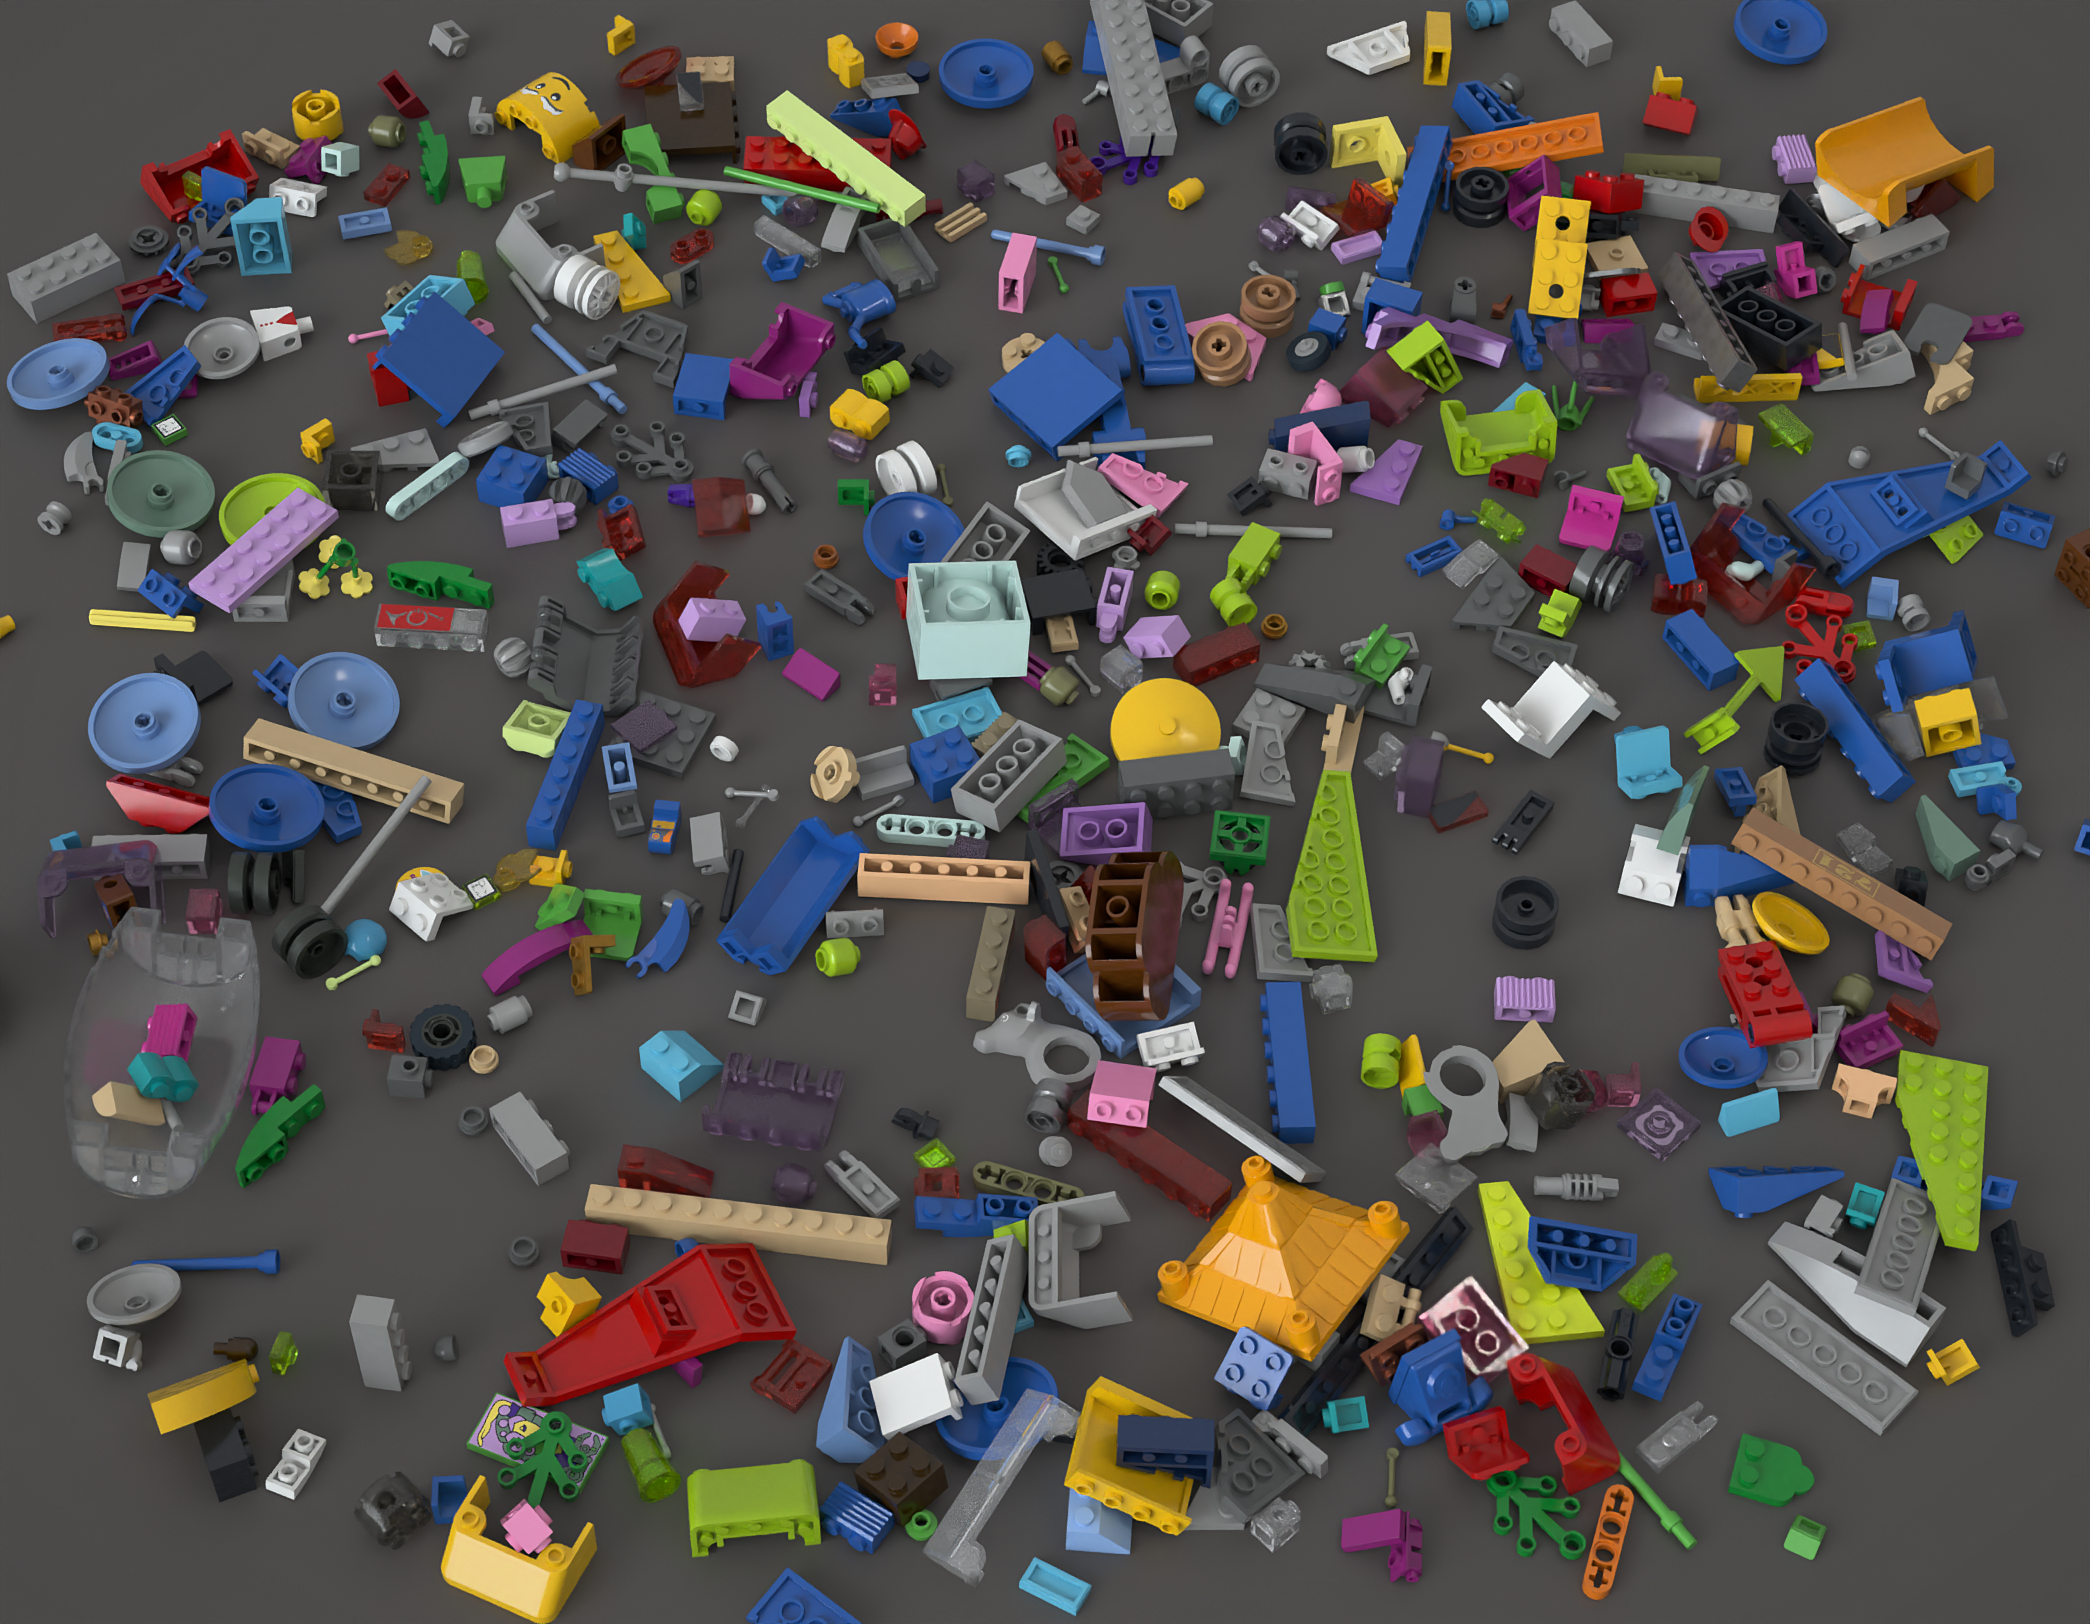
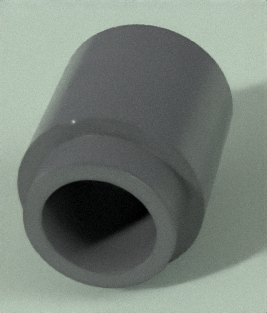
M677 888L666 891L660 900L662 913L668 916L672 903L680 898L685 902L689 915V924L696 925L704 913V905L700 903V900Z

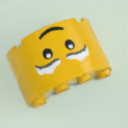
M548 72L506 97L499 102L495 112L496 120L511 131L515 129V117L524 122L528 128L539 133L542 137L543 154L555 163H564L572 158V145L600 125L595 112H589L588 107L585 105L584 102L587 99L569 79L555 72Z

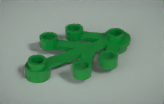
M559 1411L550 1412L542 1419L539 1430L523 1439L513 1438L506 1445L508 1456L513 1460H519L525 1456L526 1451L545 1442L541 1453L513 1469L509 1467L501 1469L497 1476L499 1485L503 1489L509 1490L514 1488L518 1481L536 1471L527 1501L533 1509L541 1504L549 1474H551L558 1485L563 1501L570 1503L576 1501L579 1497L580 1492L577 1483L568 1478L555 1457L559 1444L567 1455L569 1467L573 1472H583L588 1466L586 1454L578 1451L569 1436L572 1431V1423L569 1416ZM554 1422H559L562 1424L561 1427L557 1430H553L550 1428L551 1424ZM515 1445L522 1446L521 1451L518 1453L511 1452V1448ZM576 1458H582L584 1460V1462L579 1466H575L572 1464L573 1460ZM505 1475L513 1476L512 1481L508 1483L503 1482L502 1478ZM566 1488H574V1494L569 1496L564 1494Z
M1505 1470L1493 1474L1491 1478L1486 1480L1488 1490L1496 1496L1497 1515L1494 1518L1493 1529L1497 1534L1502 1536L1508 1535L1512 1530L1513 1519L1509 1515V1498L1519 1507L1520 1537L1516 1545V1551L1519 1555L1530 1557L1535 1552L1536 1540L1533 1537V1521L1559 1544V1551L1565 1558L1575 1560L1584 1554L1586 1547L1585 1537L1578 1531L1565 1532L1545 1513L1559 1512L1567 1519H1574L1578 1516L1580 1510V1502L1574 1497H1566L1564 1499L1549 1498L1555 1494L1557 1482L1552 1476L1545 1475L1541 1478L1517 1477L1514 1471ZM1503 1481L1507 1486H1501L1497 1482ZM1542 1484H1549L1552 1488L1545 1489L1542 1487ZM1521 1490H1537L1539 1495L1545 1498L1528 1497ZM1572 1505L1575 1510L1569 1511L1565 1506ZM1504 1521L1508 1526L1501 1527L1498 1522ZM1528 1543L1532 1548L1525 1549L1521 1544ZM1572 1545L1576 1547L1577 1550L1572 1551L1566 1547Z

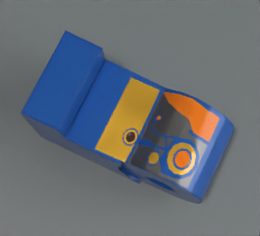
M655 799L654 815L648 840L649 852L673 854L682 821L680 802Z

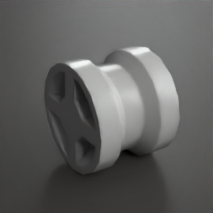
M52 501L48 504L46 512L41 513L37 520L46 532L58 535L63 530V525L70 522L72 515L63 504Z

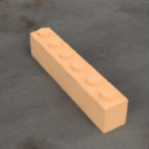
M860 853L857 876L858 896L1028 905L1030 885L1029 861Z

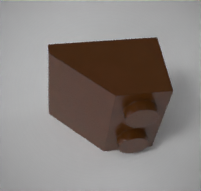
M620 113L604 121L573 144L574 164L582 169L603 171L626 154L622 145L623 130H626L625 115Z

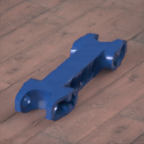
M1120 336L1112 337V347L1104 351L1094 350L1089 346L1086 339H1078V351L1080 353L1085 352L1092 360L1094 366L1097 368L1099 366L1102 367L1112 382L1117 381L1122 385L1121 378H1130L1129 354ZM1118 401L1099 416L1102 431H1092V444L1146 440L1144 428H1131L1127 406L1121 405ZM1145 450L1113 453L1141 464L1145 470ZM1112 453L1094 454V457L1098 458V466Z

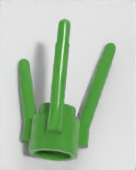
M1575 377L1573 380L1569 403L1561 409L1559 408L1557 387L1555 385L1551 387L1554 416L1557 419L1558 427L1565 431H1572L1581 427L1582 420L1594 401V397L1591 396L1581 413H1579L1578 408L1574 405L1579 382L1578 377Z

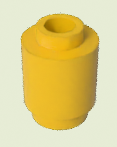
M1187 178L1169 190L1168 199L1174 208L1184 210L1200 200L1205 189L1198 178Z

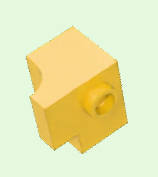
M557 1271L547 1274L536 1296L545 1306L540 1319L556 1337L595 1313L602 1299L601 1295L584 1277L569 1279L560 1275Z

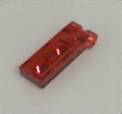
M120 313L52 323L54 342L71 338L89 339L95 342L113 339L120 342L127 338V330L124 327L125 317Z

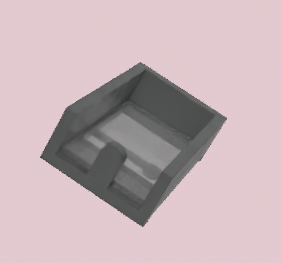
M889 218L857 228L858 248L862 250L881 281L889 289L895 302L939 289V269L909 224L904 227L899 222Z

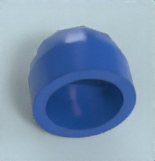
M683 1238L676 1241L674 1247L677 1257L679 1258L699 1245V1243L693 1238Z

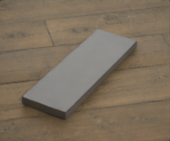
M1163 1076L1158 1084L1160 1087L1298 1182H1321L1326 1174L1325 1170L1189 1077Z
M1891 1178L1854 1291L1857 1295L1914 1317L1940 1233L1935 1218L1936 1210L1933 1202L1929 1201L1927 1191Z
M1769 1280L1761 1286L1730 1320L1731 1325L1880 1436L1918 1395L1919 1391Z

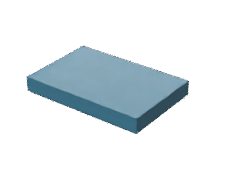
M989 687L912 709V716L924 738L960 726L970 743L975 742V739H978L981 732H985V729H988V726L992 725V722H995V719L1002 715V711Z

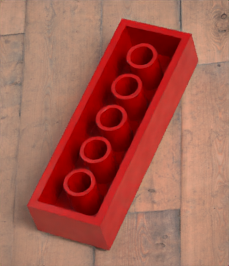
M746 136L743 170L827 191L843 192L846 186L850 187L848 183L841 181L836 174L828 168H824L811 155L805 154L802 148L794 142L788 141L786 137ZM851 138L891 168V139ZM744 180V183H747V184H757V183H753V182H749V181H745V180Z

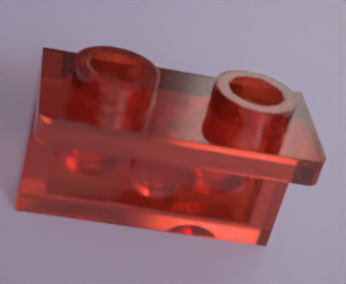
M632 504L611 515H608L602 508L597 510L599 517L597 526L604 537L602 545L604 548H613L619 561L646 547L637 509Z

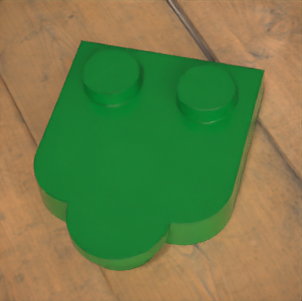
M1743 1433L1728 1493L1775 1507H1783L1792 1501L1794 1495H1802L1809 1492L1814 1484V1476L1809 1468L1801 1465V1456L1795 1449Z

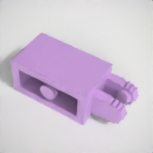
M548 499L500 507L507 548L559 539L558 530L576 526V506L570 502L553 504V500Z
M1107 567L1097 605L1096 627L1100 628L1099 639L1105 644L1114 641L1117 631H1123L1133 593L1134 571Z

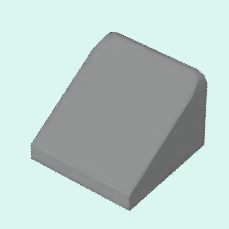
M1345 291L1322 295L1318 299L1321 309L1341 316L1351 315Z
M736 990L728 1018L756 1026L767 1004V999Z

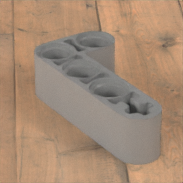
M1189 36L1183 40L1180 46L1179 58L1160 63L1167 95L1200 85L1208 78L1210 53L1197 36Z

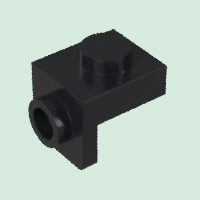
M929 349L924 355L918 354L911 363L913 370L909 376L913 379L920 373L936 387L940 388L954 367L932 349Z
M1906 866L1904 869L1896 868L1894 879L1898 888L1897 892L1924 907L1928 889L1925 871H1921V869L1913 866Z

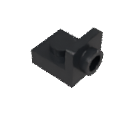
M1252 476L1227 494L1242 516H1245L1262 502L1268 508L1273 505L1268 499V496L1271 495L1268 488L1263 482L1258 484Z

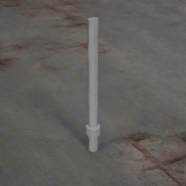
M615 364L503 400L498 401L494 399L488 401L487 405L468 410L471 420L490 414L495 416L498 415V410L512 408L618 374Z
M1212 435L1096 444H1089L1088 441L1078 442V445L1058 446L1057 450L1058 457L1079 455V458L1090 457V454L1213 445Z
M1196 521V524L1175 523V534H1194L1195 537H1206L1207 535L1243 536L1249 526L1207 524V522ZM1263 526L1281 533L1280 537L1332 539V528Z

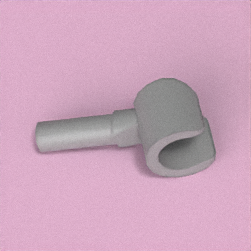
M1100 80L1096 85V89L1082 100L1083 104L1086 105L1100 94L1110 97L1109 82Z

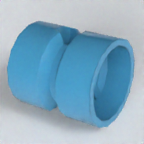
M1468 0L1466 14L1471 27L1476 30L1487 27L1489 24L1495 25L1506 22L1509 17V8L1506 0Z
M1209 82L1199 90L1195 98L1194 107L1202 114L1212 117L1217 123L1226 125L1235 117L1239 108V99Z

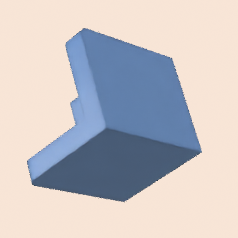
M1872 576L1867 593V618L1893 621L1898 604L1899 580Z

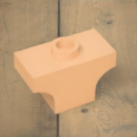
M1839 1063L1832 1090L1837 1091L1843 1097L1844 1105L1842 1112L1872 1119L1876 1106L1890 1104L1896 1088L1897 1078Z

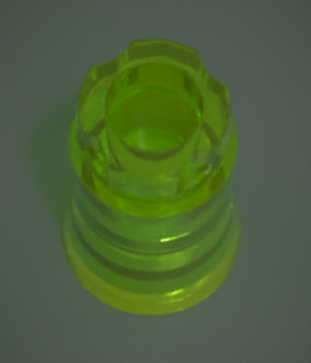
M471 250L461 252L456 264V278L464 279L475 305L484 302L489 295V288L484 275V265L478 253Z
M636 1428L622 1438L621 1446L636 1480L641 1499L652 1503L672 1495L681 1484V1476L669 1463L650 1432L643 1428Z

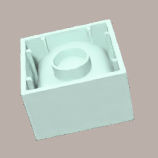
M1016 560L909 563L906 619L918 680L1027 676L1031 622Z

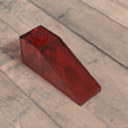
M623 1144L617 1168L619 1187L704 1198L710 1197L714 1179V1172L655 1148Z

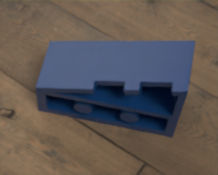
M1479 80L1458 83L1452 108L1475 135L1525 126L1535 120L1530 115L1524 117L1517 112L1518 107L1514 104L1508 106L1500 100L1501 95Z

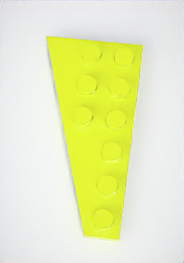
M1509 1181L1479 1184L1478 1195L1513 1346L1604 1337L1605 1330L1579 1289L1545 1283L1528 1249L1529 1217L1531 1215Z

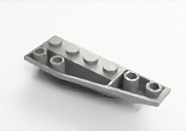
M1786 1221L1768 1241V1245L1855 1334L1904 1367L1909 1365L1939 1328L1946 1307L1923 1292L1921 1293L1914 1317L1855 1294L1854 1291L1865 1256L1852 1249Z

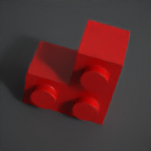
M1586 170L1585 174L1575 175L1573 199L1591 201L1590 209L1608 214L1638 210L1642 208L1645 180L1635 178L1633 173L1624 172L1620 173V176H1601L1600 171Z
M378 351L368 353L367 359L379 407L409 401L408 391L412 389L382 363L376 369H373L372 366L378 360L375 357Z

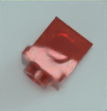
M372 1009L369 1019L366 1018L364 1020L362 1029L363 1036L367 1038L368 1048L403 1053L406 1045L403 1026L393 1023H381L379 1009Z

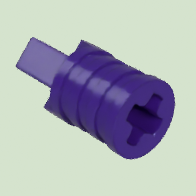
M671 484L668 488L669 503L713 510L715 507V486Z

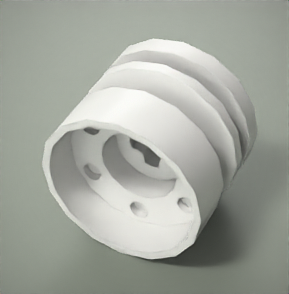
M577 254L568 259L560 269L554 284V296L558 302L565 306L576 309L580 314H584L590 319L598 320L604 317L614 305L619 294L620 277L616 272L598 265L595 261L583 255Z

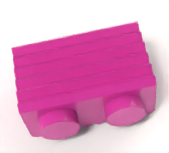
M180 1003L177 1005L162 1004L161 1006L156 1004L153 1016L148 1018L149 1034L147 1041H144L142 1044L141 1053L153 1052L161 1057L178 1056L187 1063L195 1026H197L196 1021H198L196 1014L186 1003L183 1005Z

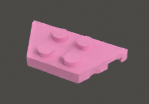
M1230 313L1185 324L1189 341L1192 344L1196 334L1207 324L1225 321L1238 326L1245 334L1252 357L1251 368L1245 379L1249 382L1253 380L1254 371L1266 346L1265 336Z

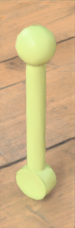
M373 955L369 961L336 979H327V989L335 990L342 981L372 965L378 966L381 963V958L378 955Z

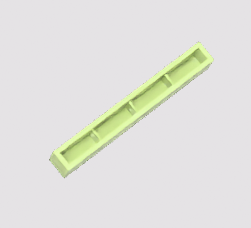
M788 90L766 106L767 122L771 128L777 129L785 135L788 141L797 144L805 154L814 157L824 168H828L836 174L841 181L852 186L859 195L865 196L871 202L881 204V209L893 221H897L906 227L926 211L924 193Z

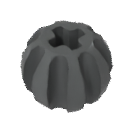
M571 477L559 478L551 485L548 491V499H552L553 504L561 502L573 503L576 506V515L582 511L587 502V491L581 481Z

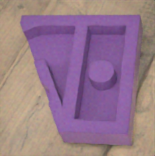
M1878 930L1875 934L1878 976L1928 993L1933 987L1931 979H1924L1919 969L1922 964L1912 949L1886 935L1883 931Z

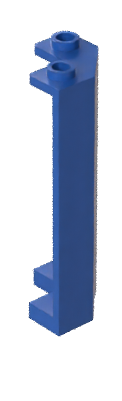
M817 816L800 821L717 937V943L733 960L742 964L749 961L759 965V971L762 973L773 975L787 971L826 915V912L829 911L858 869L860 853L868 854L870 849L863 843L862 838L853 831L835 836L828 828L826 822Z

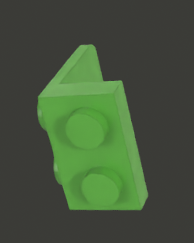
M585 889V896L583 898L585 917L583 921L593 935H615L616 946L605 948L604 954L590 955V957L628 961L634 956L644 918L642 896L632 893L609 892L602 889Z

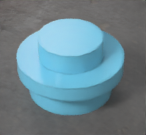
M1022 445L1012 446L1006 451L1008 464L1012 467L1027 466L1031 459V451Z

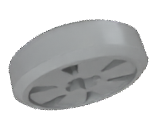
M496 422L468 435L459 442L457 447L464 457H472L505 442L512 436L514 431L509 422Z

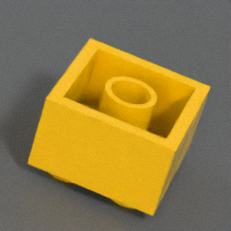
M1969 688L1955 689L1949 693L1926 696L1914 701L1919 732L1926 757L1981 744L1978 717Z

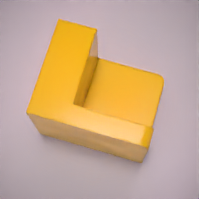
M1656 66L1652 85L1654 96H1656L1657 92L1671 95L1672 100L1679 101L1683 85L1682 77H1664L1661 66Z

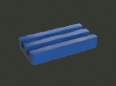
M1448 535L1406 554L1405 561L1408 564L1411 563V568L1418 570L1417 575L1422 577L1464 558V551ZM1431 554L1430 556H1428V557H1426V558H1423V559H1421V560L1418 561V559H1420V558H1422V557H1425V556Z

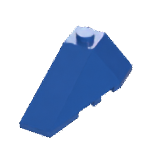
M1689 845L1681 878L1685 906L1697 907L1715 906V898L1720 896H1728L1729 900L1732 901L1734 895L1742 894L1744 897L1794 883V880L1742 850L1740 853L1727 851L1726 846Z

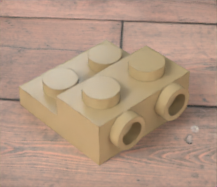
M734 56L687 58L686 73L700 72L701 83L730 82L731 91H735Z

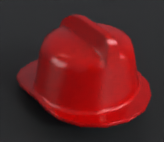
M891 109L888 115L892 128L888 139H891L892 149L898 158L903 160L907 156L914 155L920 148L926 149L927 145L912 119L899 110Z
M1706 206L1702 207L1695 214L1688 231L1694 246H1699L1705 251L1713 253L1722 247L1729 229L1724 215L1714 207Z

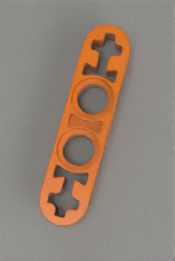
M1616 1484L1609 1487L1601 1508L1582 1582L1584 1593L1594 1600L1606 1598L1611 1591L1634 1502L1632 1491L1624 1485ZM1616 1496L1622 1498L1619 1513L1612 1512ZM1614 1522L1619 1526L1620 1532L1609 1534L1604 1530L1603 1524ZM1600 1549H1606L1612 1553L1613 1559L1603 1562L1597 1558L1596 1552ZM1597 1570L1604 1572L1600 1588L1594 1587Z

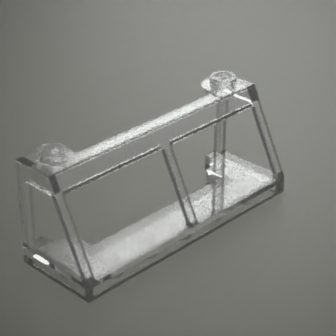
M1026 1389L928 1541L922 1554L974 1588H977L985 1576V1573L981 1570L986 1562L984 1548L975 1541L1040 1438L1049 1443L1059 1435H1068L1073 1438L1081 1425V1413L1055 1396Z

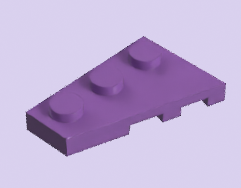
M1763 249L1717 251L1713 253L1690 252L1689 259L1695 262L1711 290L1720 287L1722 274L1766 261Z
M1398 439L1374 462V466L1371 469L1363 472L1350 485V492L1400 505L1421 457L1423 446Z

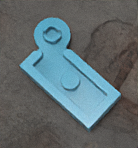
M2002 761L1951 769L1948 775L1957 797L1976 795L1977 787L2000 783L2015 791L2016 796L2020 794L2022 789L2019 780L2006 776V768Z

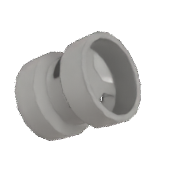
M1910 594L1898 601L1896 611L1903 618V624L1908 631H1918L1929 624L1931 620L1930 615L1923 608V602L1919 595Z

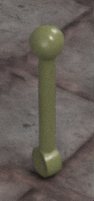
M940 463L936 466V471L940 473L944 492L943 503L951 507L953 506V498L949 496L945 477L946 466Z
M1394 1447L1389 1448L1386 1453V1458L1389 1460L1388 1496L1385 1498V1504L1390 1508L1395 1507L1397 1504V1498L1394 1496L1395 1464L1399 1457V1451Z

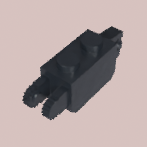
M1590 209L1586 237L1619 239L1620 235H1625V231H1639L1640 220L1638 217H1628L1627 212L1608 214ZM1556 222V227L1559 230H1567L1570 226V223Z

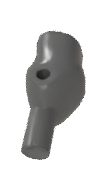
M2004 819L1994 828L1988 841L2003 851L2009 848L2015 855L2024 852L2038 860L2044 852L2043 849L2029 843V833L2023 826L2018 823H2010Z

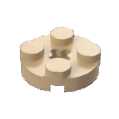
M1024 333L1020 337L1009 341L1002 348V364L1005 371L1009 373L1026 359L1022 357L1031 355L1045 342L1035 338L1031 333Z
M836 746L825 748L817 756L814 765H817L816 774L811 773L812 790L817 797L837 803L859 782L860 774L856 771V759L851 750Z

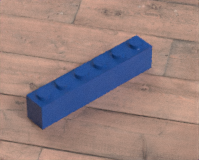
M1818 658L1794 679L1800 687L1798 690L1799 694L1807 702H1811L1814 707L1821 710L1827 717L1829 725L1827 733L1834 740L1840 742L1842 745L1840 751L1847 759L1855 763V772L1863 780L1868 781L1870 784L1868 790L1876 799L1880 800L1882 798L1892 803L1916 782L1831 664Z
M576 699L526 823L529 846L556 851L605 727L603 704Z
M1266 982L1265 994H1260L1259 1005L1260 1012L1265 1011L1266 1018H1262V1035L1268 1036V1042H1264L1265 1059H1270V1066L1266 1067L1267 1083H1272L1273 1090H1269V1107L1275 1108V1115H1271L1272 1133L1277 1132V1138L1285 1144L1314 1143L1316 1123L1301 982Z

